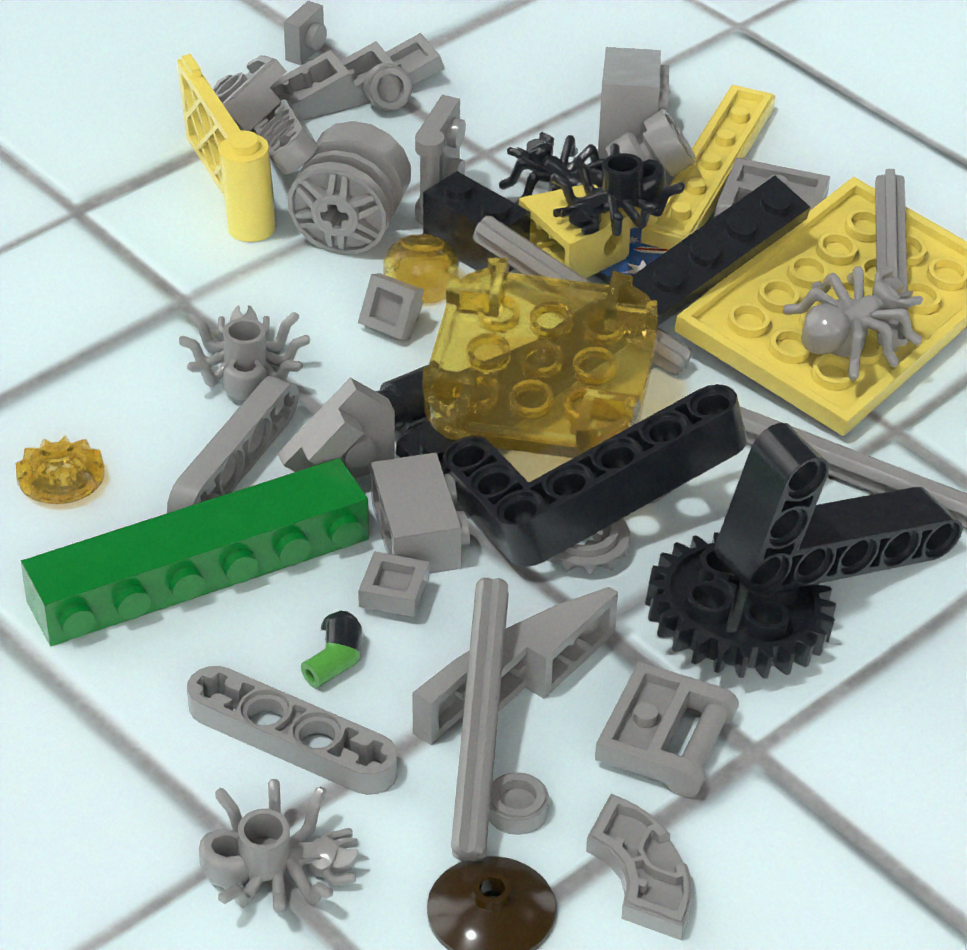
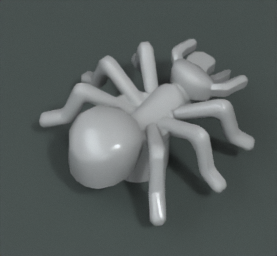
M856 266L852 273H849L847 276L849 284L854 286V299L849 296L840 278L835 273H831L826 276L822 283L819 281L813 283L812 289L801 303L786 304L783 309V314L785 315L803 314L810 309L805 316L801 334L803 346L815 354L832 353L841 357H850L848 378L851 381H855L859 376L860 356L865 345L868 329L876 330L880 333L883 354L890 366L894 368L899 363L892 348L891 328L887 323L879 320H898L901 325L902 335L915 345H919L922 341L921 336L912 330L908 311L901 308L920 305L923 298L921 296L912 297L913 291L901 293L903 292L904 283L897 277H890L893 274L892 268L880 270L875 274L872 296H864V272L861 266ZM831 287H833L839 299L835 300L826 294ZM817 301H818V302L822 303V304H820V305L813 306V307L811 308V306L814 304V302H817Z
M248 305L245 315L241 313L240 306H236L231 314L230 322L226 325L225 318L223 316L218 317L219 335L223 337V341L218 342L213 340L205 320L196 313H191L188 316L190 322L197 327L204 348L211 353L218 352L210 357L204 355L199 342L186 336L179 337V344L189 348L196 360L189 362L187 369L191 372H200L205 384L209 387H214L223 378V390L233 399L246 400L267 376H273L286 381L290 371H300L303 368L302 362L293 360L298 349L310 343L309 335H303L289 343L283 356L272 353L280 352L284 348L290 328L298 321L299 314L292 312L281 322L275 340L266 341V336L269 335L270 318L269 316H264L262 324L258 321L257 315L250 305ZM221 363L215 372H212L210 367ZM268 363L278 366V372H276Z
M271 779L268 782L269 809L253 810L243 818L238 805L227 791L221 787L216 790V799L227 812L233 830H214L205 834L200 841L199 857L201 870L211 883L226 889L218 894V901L226 904L234 899L238 906L244 908L251 903L262 883L272 880L273 909L276 913L283 912L286 907L284 873L286 870L290 873L305 900L311 905L318 903L321 897L328 899L333 896V889L326 884L317 882L313 886L311 885L302 869L304 865H307L308 870L314 876L324 877L325 881L332 886L348 885L356 882L355 873L342 874L352 869L358 861L359 850L357 848L345 849L358 845V839L352 838L353 831L351 828L327 832L323 837H318L313 842H304L315 832L319 810L327 795L325 788L320 786L315 789L308 803L304 824L291 837L289 823L281 814L280 782L277 779ZM247 883V885L243 889L241 886Z

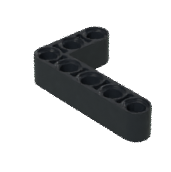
M716 384L696 390L531 482H528L487 439L480 436H468L454 441L444 451L443 460L448 474L455 481L459 505L511 562L527 567L549 560L737 455L747 444V434L736 392L727 385Z
M777 423L765 429L755 439L750 449L718 535L715 553L721 562L752 594L765 595L938 559L950 552L957 544L963 527L962 523L923 487L905 488L816 505L828 476V462L788 423Z

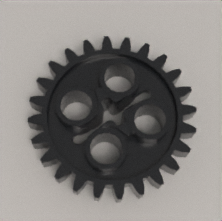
M714 532L712 543L708 544L702 538L695 535L692 536L690 548L676 542L674 543L672 554L664 552L660 554L658 566H652L645 605L650 606L648 620L659 623L658 637H674L671 650L679 652L688 648L693 651L691 663L698 664L708 658L714 661L713 669L715 673H720L726 665L734 666L739 678H744L747 668H755L763 679H767L771 666H775L785 675H789L793 662L806 668L809 666L811 655L821 656L825 642H829L835 621L833 616L836 603L829 601L832 592L830 586L814 584L765 595H754L748 591L737 630L735 632H728L729 620L733 616L742 583L716 556L715 544L719 532Z

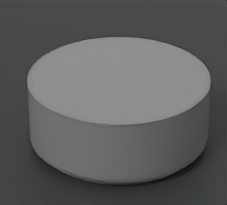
M381 63L374 66L367 73L363 85L364 94L367 100L378 109L395 111L402 108L409 101L412 94V81L403 68L392 63Z
M508 773L496 778L492 782L490 823L498 830L508 834L521 835L537 830L544 824L548 815L549 794L546 786L538 778L526 773Z

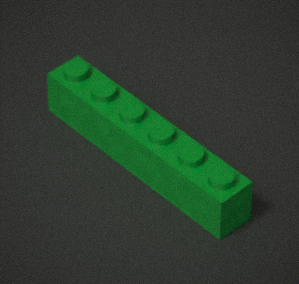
M337 458L20 560L26 602L51 647L369 540L368 498L343 461Z

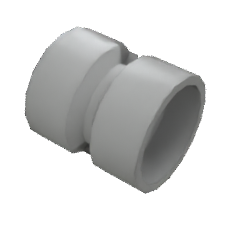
M661 109L640 123L639 134L635 135L627 132L606 146L608 156H610V146L613 143H617L620 146V153L636 155L642 161L648 159L658 161L665 166L666 173L671 176H676L697 162L695 154L685 136L664 109Z

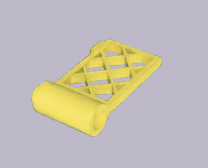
M192 55L181 56L182 59L177 60L186 138L224 195L229 234L234 239L242 242L262 241L270 237L275 232L277 226L268 142L254 132L241 131L201 73V68Z

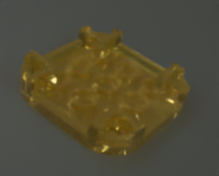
M488 258L487 268L469 273L462 279L453 275L446 287V307L428 368L423 367L424 411L434 429L446 438L455 441L463 437L480 436L487 439L495 448L567 458H574L641 421L657 346V300L651 301L648 295L633 286L632 275L613 271L610 285L509 273L508 258Z

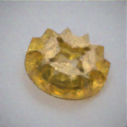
M66 435L59 442L52 443L43 438L39 448H24L23 460L15 463L17 484L21 491L29 498L47 504H66L81 500L92 494L101 485L105 476V466L101 451L91 449L87 439L71 443ZM65 464H70V468L62 466H64ZM50 466L58 467L54 471H50Z

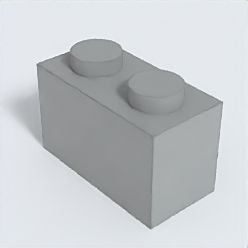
M437 453L371 462L372 506L386 553L429 561L430 573L461 569V545H466L470 542L468 520L464 511L456 512L454 506L457 505L455 481L450 474H443Z

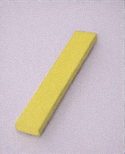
M731 85L692 148L697 162L674 176L669 184L670 186L682 182L685 184L684 191L669 197L661 216H649L647 226L642 229L641 243L669 250L707 223L717 206L736 158L745 159L774 110L776 95Z

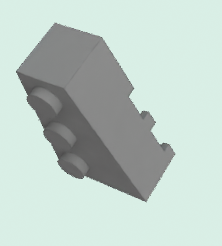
M606 47L598 140L600 159L608 157L606 152L607 145L627 132L635 135L639 134L640 123L661 109L668 113L669 65H661V50Z

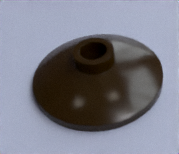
M485 856L480 861L467 860L459 862L439 876L428 896L427 918L432 933L447 950H537L547 940L554 927L556 902L547 881L530 866L506 857Z

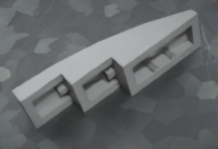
M419 33L387 52L375 41L341 61L332 50H329L282 76L270 88L280 100L285 99L300 115L302 120L370 103L364 94V80L367 73L378 64L392 63L403 68L410 76L412 85L444 70L445 67L439 53Z
M606 587L552 606L506 628L499 712L525 688L545 699L615 633L617 591ZM469 651L456 658L413 692V734L430 745L463 717Z

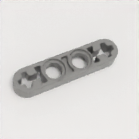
M283 99L254 129L257 135L267 140L270 159L285 175H288L300 168L312 157L318 148V144L300 115Z
M267 376L177 479L169 494L167 513L231 493L293 418L299 398L296 384L273 376Z
M208 666L199 669L191 675L187 682L189 712L193 719L205 726L357 793L365 795L379 794L387 791L396 781L397 748L392 740L380 733L226 667ZM261 711H272L281 716L280 720L271 725H258L250 720L255 713ZM313 733L326 734L333 739V742L322 748L307 747L301 741Z

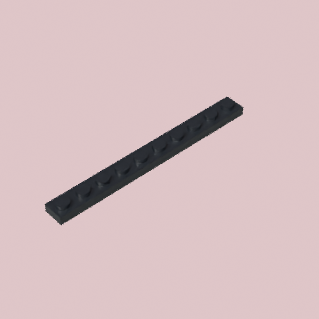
M776 175L399 439L396 442L395 454L399 458L437 453L443 474H448L443 455L446 448L454 441L468 436H480L494 445L804 222L808 217L811 207Z

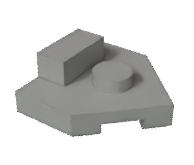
M260 55L247 64L246 67L250 71L244 75L240 72L234 76L227 75L215 84L214 92L241 131H251L282 102L270 88L287 72L277 59Z
M350 377L278 452V456L283 466L294 472L340 458L354 478L371 474V462L395 459V410L388 398Z

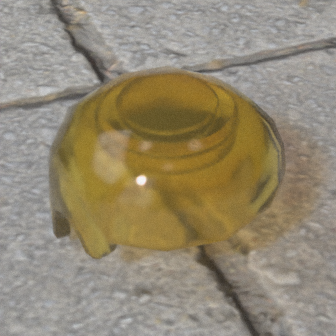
M411 234L400 238L389 247L383 263V274L423 289V303H435L449 298L455 292L459 273L458 255L444 239L430 234Z

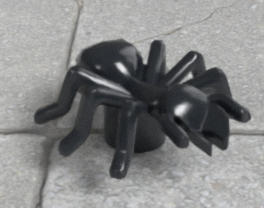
M544 132L539 134V139L529 141L526 150L519 147L517 149L509 147L507 154L516 157L517 161L510 176L499 182V188L505 190L514 186L518 182L522 171L527 169L532 172L527 178L524 192L520 198L532 195L534 186L538 181L549 182L548 192L562 189L551 181V175L554 173L567 178L572 187L583 185L579 170L573 164V161L568 162L569 157H575L578 154L574 136L568 135L566 137L560 159L557 156H553L554 138ZM589 144L578 156L584 162L590 157L591 163L586 165L589 168L592 184L598 188L603 187L601 172L602 163L605 158L600 159L597 148L593 144Z
M613 143L610 146V156L605 158L602 163L603 187L595 188L591 181L588 166L579 156L573 158V164L581 174L586 196L576 197L567 178L557 173L551 175V181L562 188L568 204L567 207L554 209L553 216L556 218L569 217V222L581 228V233L585 236L599 231L601 213L606 214L610 212L612 234L620 236L624 216L618 208L624 210L638 229H643L647 226L649 216H661L669 197L682 193L685 189V184L679 182L665 187L666 169L662 163L651 159L642 161L636 155L620 153V146L617 143ZM635 206L641 209L640 215L634 208Z

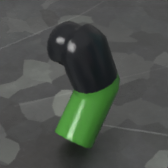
M341 610L331 613L324 618L321 630H326L325 649L301 663L302 674L313 688L322 686L356 665L360 660L362 626L358 619L348 611Z

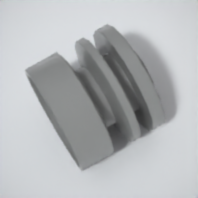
M349 121L334 124L321 133L316 142L318 144L316 152L303 165L288 193V212L296 228L311 243L328 252L344 255L364 253L379 244L411 182V164L404 148L389 133L372 124Z

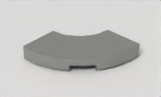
M610 794L587 837L586 852L606 862L620 878L625 894L621 919L682 941L687 928L691 904V879L688 866L682 861L680 854L670 841L671 834L659 821L639 806L619 796Z

